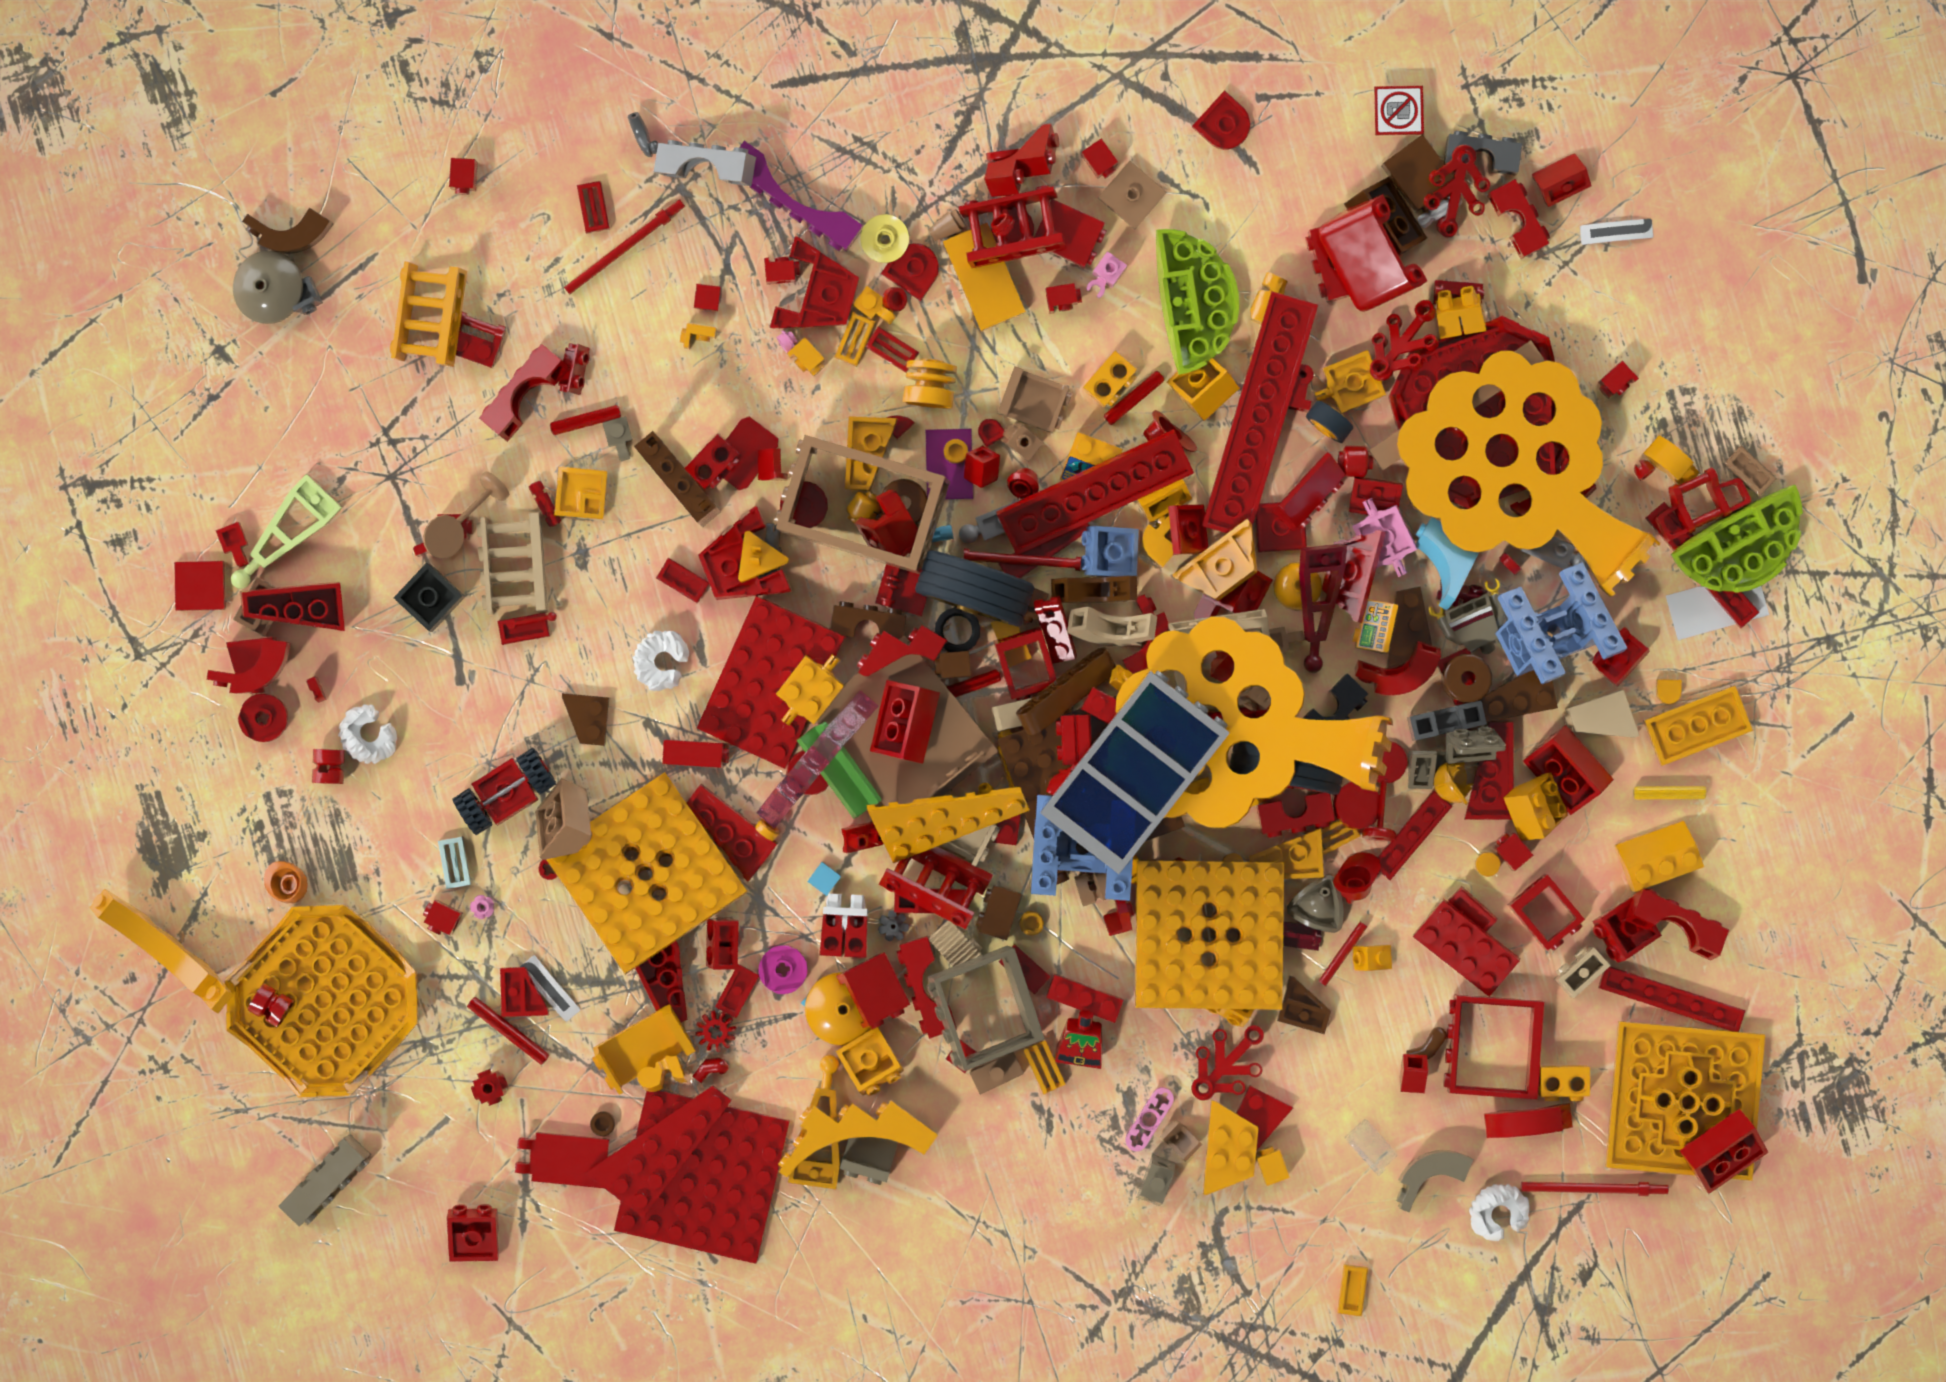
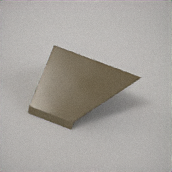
M1409 751L1408 788L1432 789L1436 771L1442 764L1447 762L1446 752Z

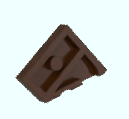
M562 693L563 702L579 743L605 746L609 697Z
M1289 976L1282 1001V1010L1279 1011L1277 1021L1325 1035L1331 1010L1295 977Z

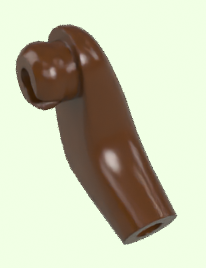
M1435 1027L1424 1045L1407 1050L1406 1054L1427 1055V1059L1432 1058L1446 1040V1031L1441 1027Z

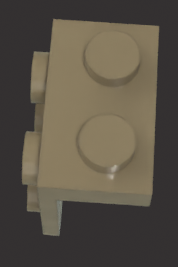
M1480 727L1478 730L1472 731L1456 729L1454 732L1446 733V761L1448 764L1496 759V751H1504L1506 749V744L1497 732L1490 727Z
M877 1137L849 1138L840 1169L844 1170V1175L858 1178L859 1174L868 1177V1182L881 1185L882 1181L887 1182L898 1142Z

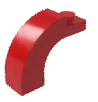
M1145 594L1137 597L1135 601L1142 615L1150 613L1155 615L1153 611L1157 610L1152 598H1146ZM1165 612L1156 615L1155 637L1169 631ZM1153 640L1146 641L1140 651L1122 660L1126 669L1132 674L1148 669L1146 655L1149 645Z
M262 639L259 659L250 670L240 674L208 670L206 680H212L213 686L226 688L228 683H231L229 693L247 694L259 691L270 685L283 671L288 660L291 643Z
M1417 641L1412 656L1402 666L1386 669L1358 660L1355 666V676L1361 682L1367 684L1375 683L1374 693L1381 695L1406 694L1422 686L1433 675L1441 658V649Z
M1570 1103L1525 1110H1500L1484 1114L1487 1138L1541 1135L1573 1128Z

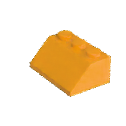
M1684 821L1615 845L1630 890L1634 892L1704 868L1697 845Z

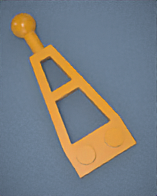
M826 1055L820 1060V1069L823 1072L821 1088L816 1087L809 1108L817 1107L820 1096L829 1097L830 1117L837 1122L836 1090L831 1089L833 1073L839 1068V1061L833 1055ZM802 1128L800 1133L805 1135L807 1131ZM838 1142L831 1143L832 1164L803 1160L789 1175L788 1183L836 1190L840 1167Z

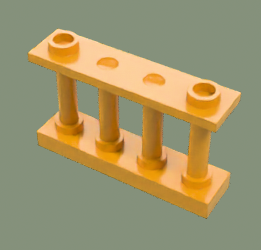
M404 261V267L400 271L401 288L394 338L390 343L392 359L405 362L406 353L433 356L436 358L437 364L454 367L467 270L449 266L447 274L418 272V265ZM416 281L445 284V297L441 299L414 296ZM413 305L442 308V321L437 323L411 320ZM409 329L438 332L440 335L438 345L432 347L407 344Z

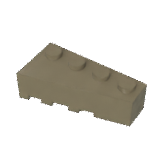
M351 1134L344 1137L338 1143L339 1146H336L323 1159V1162L316 1166L307 1175L306 1179L278 1206L298 1226H301L304 1222L309 1225L318 1216L315 1211L321 1205L324 1208L327 1207L335 1198L332 1194L338 1188L343 1190L352 1181L349 1176L355 1170L360 1173L369 1164L367 1158L371 1154Z

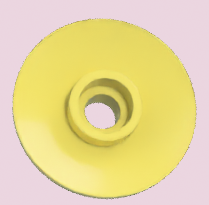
M882 214L866 222L861 231L860 241L863 251L870 259L879 263H890L899 259L907 250L909 234L905 224L900 219L892 215ZM883 236H888L890 238L888 244L881 243V238Z

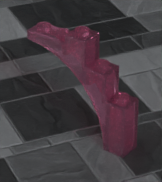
M860 690L799 759L756 813L775 829L879 706Z

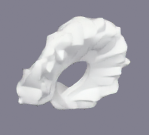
M656 630L653 634L649 633L647 638H643L641 643L637 644V649L634 652L635 655L632 657L635 667L634 673L637 675V680L647 685L651 691H661L666 688L672 689L679 685V679L682 677L680 671H661L657 669L654 663L656 655L660 652L670 653L678 662L688 661V646L683 641L681 635L675 631L662 632Z
M364 704L362 707H354L346 711V717L339 725L340 732L338 736L341 737L343 749L346 750L352 759H357L359 762L364 761L366 764L370 762L376 764L380 760H385V758H389L394 754L397 732L391 723L380 727L379 736L373 742H367L361 737L360 731L362 726L376 721L379 717V711L375 710L373 705Z
M1493 1184L1481 1190L1476 1199L1472 1201V1207L1469 1208L1471 1227L1476 1234L1491 1241L1504 1239V1229L1496 1224L1491 1216L1493 1209L1500 1205L1506 1206L1511 1213L1510 1225L1514 1231L1519 1232L1520 1229L1527 1227L1530 1219L1528 1217L1530 1209L1529 1200L1522 1195L1516 1186Z

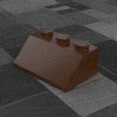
M1387 177L1362 190L1345 202L1344 205L1348 209L1383 194L1390 208V217L1382 225L1398 256L1426 240L1427 236L1390 177Z

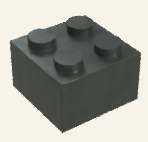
M426 562L393 598L429 632H433L466 596L434 566Z

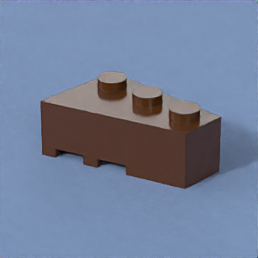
M1535 670L1517 676L1480 699L1486 722L1558 708L1553 680L1541 684Z

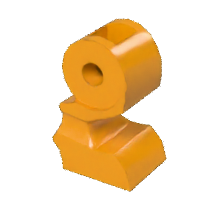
M666 1055L664 1059L655 1063V1068L644 1067L637 1076L639 1084L644 1090L649 1092L663 1089L667 1073H672L675 1081L687 1083L684 1070L677 1055Z

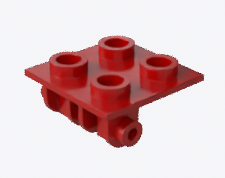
M886 564L875 604L899 609L903 612L922 617L927 597L917 593L915 590L920 574Z

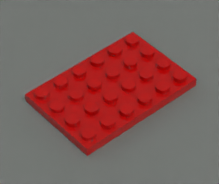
M755 596L697 729L785 769L807 719L804 716L797 715L790 726L783 722L781 719L790 708L776 693L806 655L822 665L826 663L831 654L837 656L845 636L760 596Z

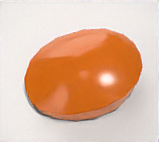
M277 861L270 864L265 870L264 885L267 892L274 899L289 904L296 903L305 896L308 888L307 878L303 871L293 863Z

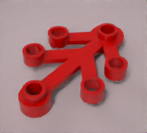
M1465 144L1454 149L1451 161L1429 174V181L1434 186L1443 185L1445 176L1456 170L1454 178L1433 194L1426 195L1423 201L1428 209L1435 210L1439 207L1440 201L1450 194L1446 216L1440 218L1436 225L1437 231L1447 238L1454 236L1458 231V224L1455 219L1461 194L1468 203L1469 211L1472 214L1480 216L1485 211V205L1476 199L1464 180L1466 170L1473 178L1474 187L1478 191L1486 192L1490 188V181L1482 176L1474 164L1476 160L1475 150ZM1468 154L1467 159L1462 161V156ZM1440 175V179L1434 182V177ZM1485 180V185L1479 188V183ZM1435 198L1434 204L1429 206L1430 199ZM1480 204L1479 210L1474 211V206ZM1452 225V229L1446 232L1447 226Z
M1422 300L1416 304L1414 311L1417 316L1402 336H1400V328L1403 325V321L1398 314H1391L1387 317L1386 323L1389 326L1391 350L1387 355H1385L1384 349L1388 345L1386 336L1383 333H1376L1372 337L1371 341L1375 347L1376 359L1370 365V374L1375 380H1387L1394 371L1409 367L1413 370L1421 369L1424 361L1417 353H1413L1405 359H1396L1404 353L1423 348L1433 351L1438 347L1439 342L1432 334L1411 341L1425 322L1434 319L1436 308L1431 301ZM1433 340L1432 344L1427 345L1429 341ZM1419 359L1417 363L1412 364L1414 360Z
M1256 1025L1249 1026L1245 1030V1038L1226 1058L1225 1041L1227 1040V1033L1223 1029H1216L1213 1032L1212 1037L1215 1041V1070L1209 1076L1207 1060L1211 1055L1210 1050L1205 1046L1197 1048L1195 1054L1198 1059V1078L1193 1081L1191 1086L1192 1094L1197 1099L1209 1100L1215 1093L1242 1095L1245 1092L1246 1086L1240 1080H1236L1232 1084L1216 1083L1223 1075H1250L1257 1078L1262 1074V1066L1258 1063L1233 1065L1252 1045H1258L1263 1041L1264 1032ZM1221 1031L1224 1033V1039L1218 1041L1215 1035ZM1252 1031H1257L1259 1033V1038L1257 1040H1252L1250 1038V1033ZM1201 1049L1207 1051L1206 1058L1199 1057L1198 1053ZM1254 1065L1260 1068V1072L1257 1075H1253L1250 1071ZM1236 1083L1242 1084L1243 1089L1241 1092L1234 1091ZM1201 1084L1208 1085L1206 1093L1200 1092L1199 1087Z

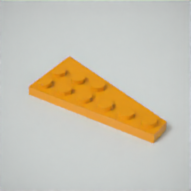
M1021 787L991 790L989 794L975 795V792L965 793V797L957 798L948 795L914 799L912 803L898 804V801L889 802V806L876 807L875 804L866 805L868 813L893 863L1030 810Z

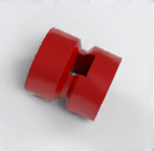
M313 749L312 762L316 764V768L312 769V783L344 784V770L341 769V765L345 763V750Z
M263 983L249 1004L248 1011L258 1017L265 1016L266 1022L278 1028L290 1011L294 1000L284 994L277 995L274 988Z

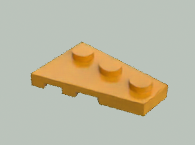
M849 416L847 447L883 458L898 419ZM846 458L845 489L870 491L879 467Z

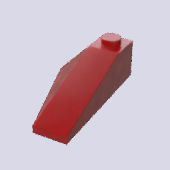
M675 941L636 967L635 971L655 1011L670 1004L682 1023L688 1019L680 964V949L677 941Z

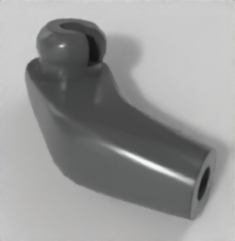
M638 112L629 114L630 126L643 153L647 157L657 154L658 142H650L648 129Z

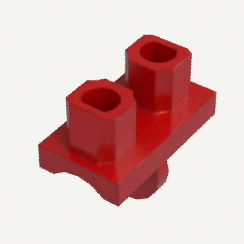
M873 821L859 825L854 824L841 829L844 838L843 853H852L884 844Z

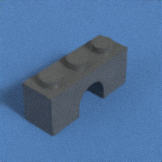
M1454 131V134H1449L1447 137L1444 164L1452 160V153L1456 147L1465 144L1471 146L1475 152H1485L1491 157L1492 173L1516 175L1519 172L1522 143H1516L1517 139L1502 137L1501 141L1494 140L1491 135L1478 134V137L1468 136V132ZM1468 154L1462 156V161L1467 159Z
M1481 700L1407 717L1412 741L1454 732L1456 729H1468L1487 724Z

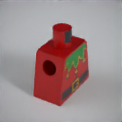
M1080 1011L1078 1019H1067L1057 1044L1055 1062L1101 1069L1103 1055L1102 1024L1093 1021L1094 1015L1092 1012Z

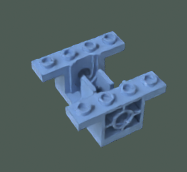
M1583 562L1566 568L1559 573L1570 596L1560 606L1540 614L1534 612L1522 587L1499 595L1498 600L1508 620L1495 634L1517 676L1535 670L1541 684L1562 677L1566 673L1559 659L1594 645L1597 646L1603 660L1627 649Z
M1037 795L1031 894L1056 896L1057 870L1107 874L1105 899L1130 901L1133 857L1121 873L1118 874L1091 852L1079 854L1076 850L1078 842L1040 813L1052 796ZM1059 799L1054 807L1060 811L1062 809V800ZM1111 800L1110 824L1095 823L1092 826L1086 827L1083 822H1075L1121 859L1126 856L1134 845L1136 810L1125 801Z

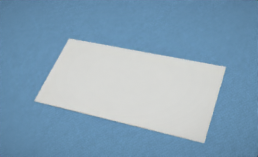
M1703 586L1666 596L1678 640L1736 624ZM1761 586L1743 592L1760 612L1753 619L1769 615Z

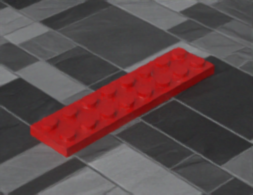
M1173 429L996 511L1016 555H1019L1194 474V471Z

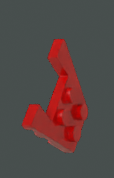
M795 236L789 258L813 264L812 272L800 313L775 306L770 328L786 329L847 325L859 277L803 241L800 237Z
M757 506L750 509V513L742 520L739 519L733 524L734 527L726 534L720 535L698 554L716 600L788 593L792 591L782 569L760 579L758 576L745 582H740L738 579L745 532L755 533L766 528Z

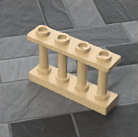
M539 512L529 513V519H525V522L488 524L487 517H480V522L477 523L476 527L477 536L482 537V547H478L479 561H483L484 571H480L481 586H485L486 595H482L483 610H487L488 615H494V607L531 604V606H536V611H548L541 514ZM526 531V534L530 533L531 543H527V546L490 549L489 534ZM528 556V558H532L533 567L529 568V570L496 573L491 571V558ZM520 580L534 582V592H531L529 595L493 597V582Z

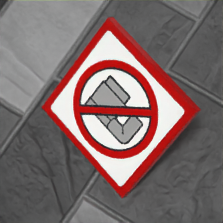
M1423 85L1374 86L1375 136L1424 135Z

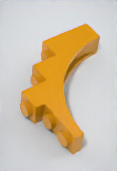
M891 1100L888 1103L882 1102L875 1112L878 1115L876 1119L853 1103L850 1106L846 1104L837 1115L840 1118L838 1122L816 1106H813L811 1109L807 1107L799 1117L802 1121L800 1127L807 1132L805 1135L800 1133L792 1144L795 1146L793 1152L790 1155L785 1153L778 1163L781 1166L779 1172L788 1177L799 1163L815 1151L831 1143L857 1137L890 1139L908 1145L925 1155L938 1137V1134Z

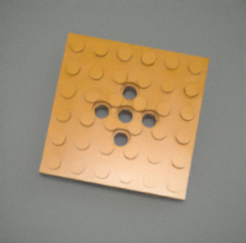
M665 772L590 822L591 839L587 845H583L578 853L546 859L625 975L747 893L739 878ZM630 850H635L639 854L638 858L634 861H629L625 858L626 853ZM664 856H668L673 860L672 864L668 867H663L659 864L660 859ZM643 870H649L652 873V877L647 881L639 878V874ZM622 884L632 886V890L628 894H621L618 889ZM656 890H663L666 896L663 900L657 901L652 897L653 893Z
M1137 860L1135 1008L1282 1010L1284 862ZM1207 903H1211L1214 907V913L1210 917L1204 916L1202 912L1203 906ZM1186 927L1190 932V936L1186 941H1181L1178 938V931ZM1206 928H1211L1214 931V937L1206 942L1202 938V932ZM1231 928H1235L1238 931V938L1233 942H1230L1226 937L1227 931ZM1207 952L1212 953L1214 957L1212 964L1209 966H1205L1202 963V956Z
M1618 1021L1605 1167L1695 1176L1679 1151L1687 1143L1694 1141L1704 1134L1707 1129L1714 1127L1724 1120L1727 1115L1734 1113L1739 1108L1757 1130L1765 1034ZM1693 1071L1695 1074L1694 1081L1686 1084L1684 1081L1685 1073ZM1666 1093L1669 1099L1668 1103L1664 1106H1659L1657 1103L1658 1096ZM1690 1095L1693 1103L1689 1108H1684L1682 1106V1099ZM1713 1097L1716 1098V1108L1708 1110L1706 1107L1707 1100ZM1683 1120H1689L1691 1124L1689 1131L1682 1133L1679 1128L1680 1123ZM1754 1163L1732 1179L1753 1181Z

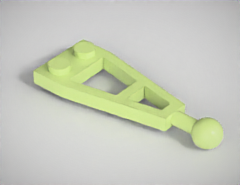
M305 474L289 491L250 553L254 559L243 570H236L232 574V584L238 589L246 588L250 584V576L260 566L267 568L321 530L338 514L342 507L308 474ZM296 498L319 521L294 539H291L278 525ZM272 534H274L285 545L265 558L261 552Z

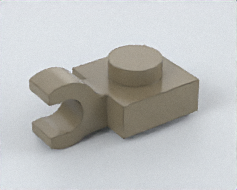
M627 417L603 422L608 446H616L621 462L629 460L630 455L626 443L633 441Z

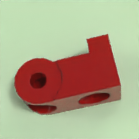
M1301 364L1288 409L1306 413L1310 410L1312 401L1305 400L1308 385L1314 377V372L1309 365Z

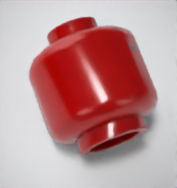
M1347 445L1343 448V451L1338 453V465L1345 473V477L1363 478L1367 475L1368 470L1373 469V456L1369 455L1368 449L1365 446Z

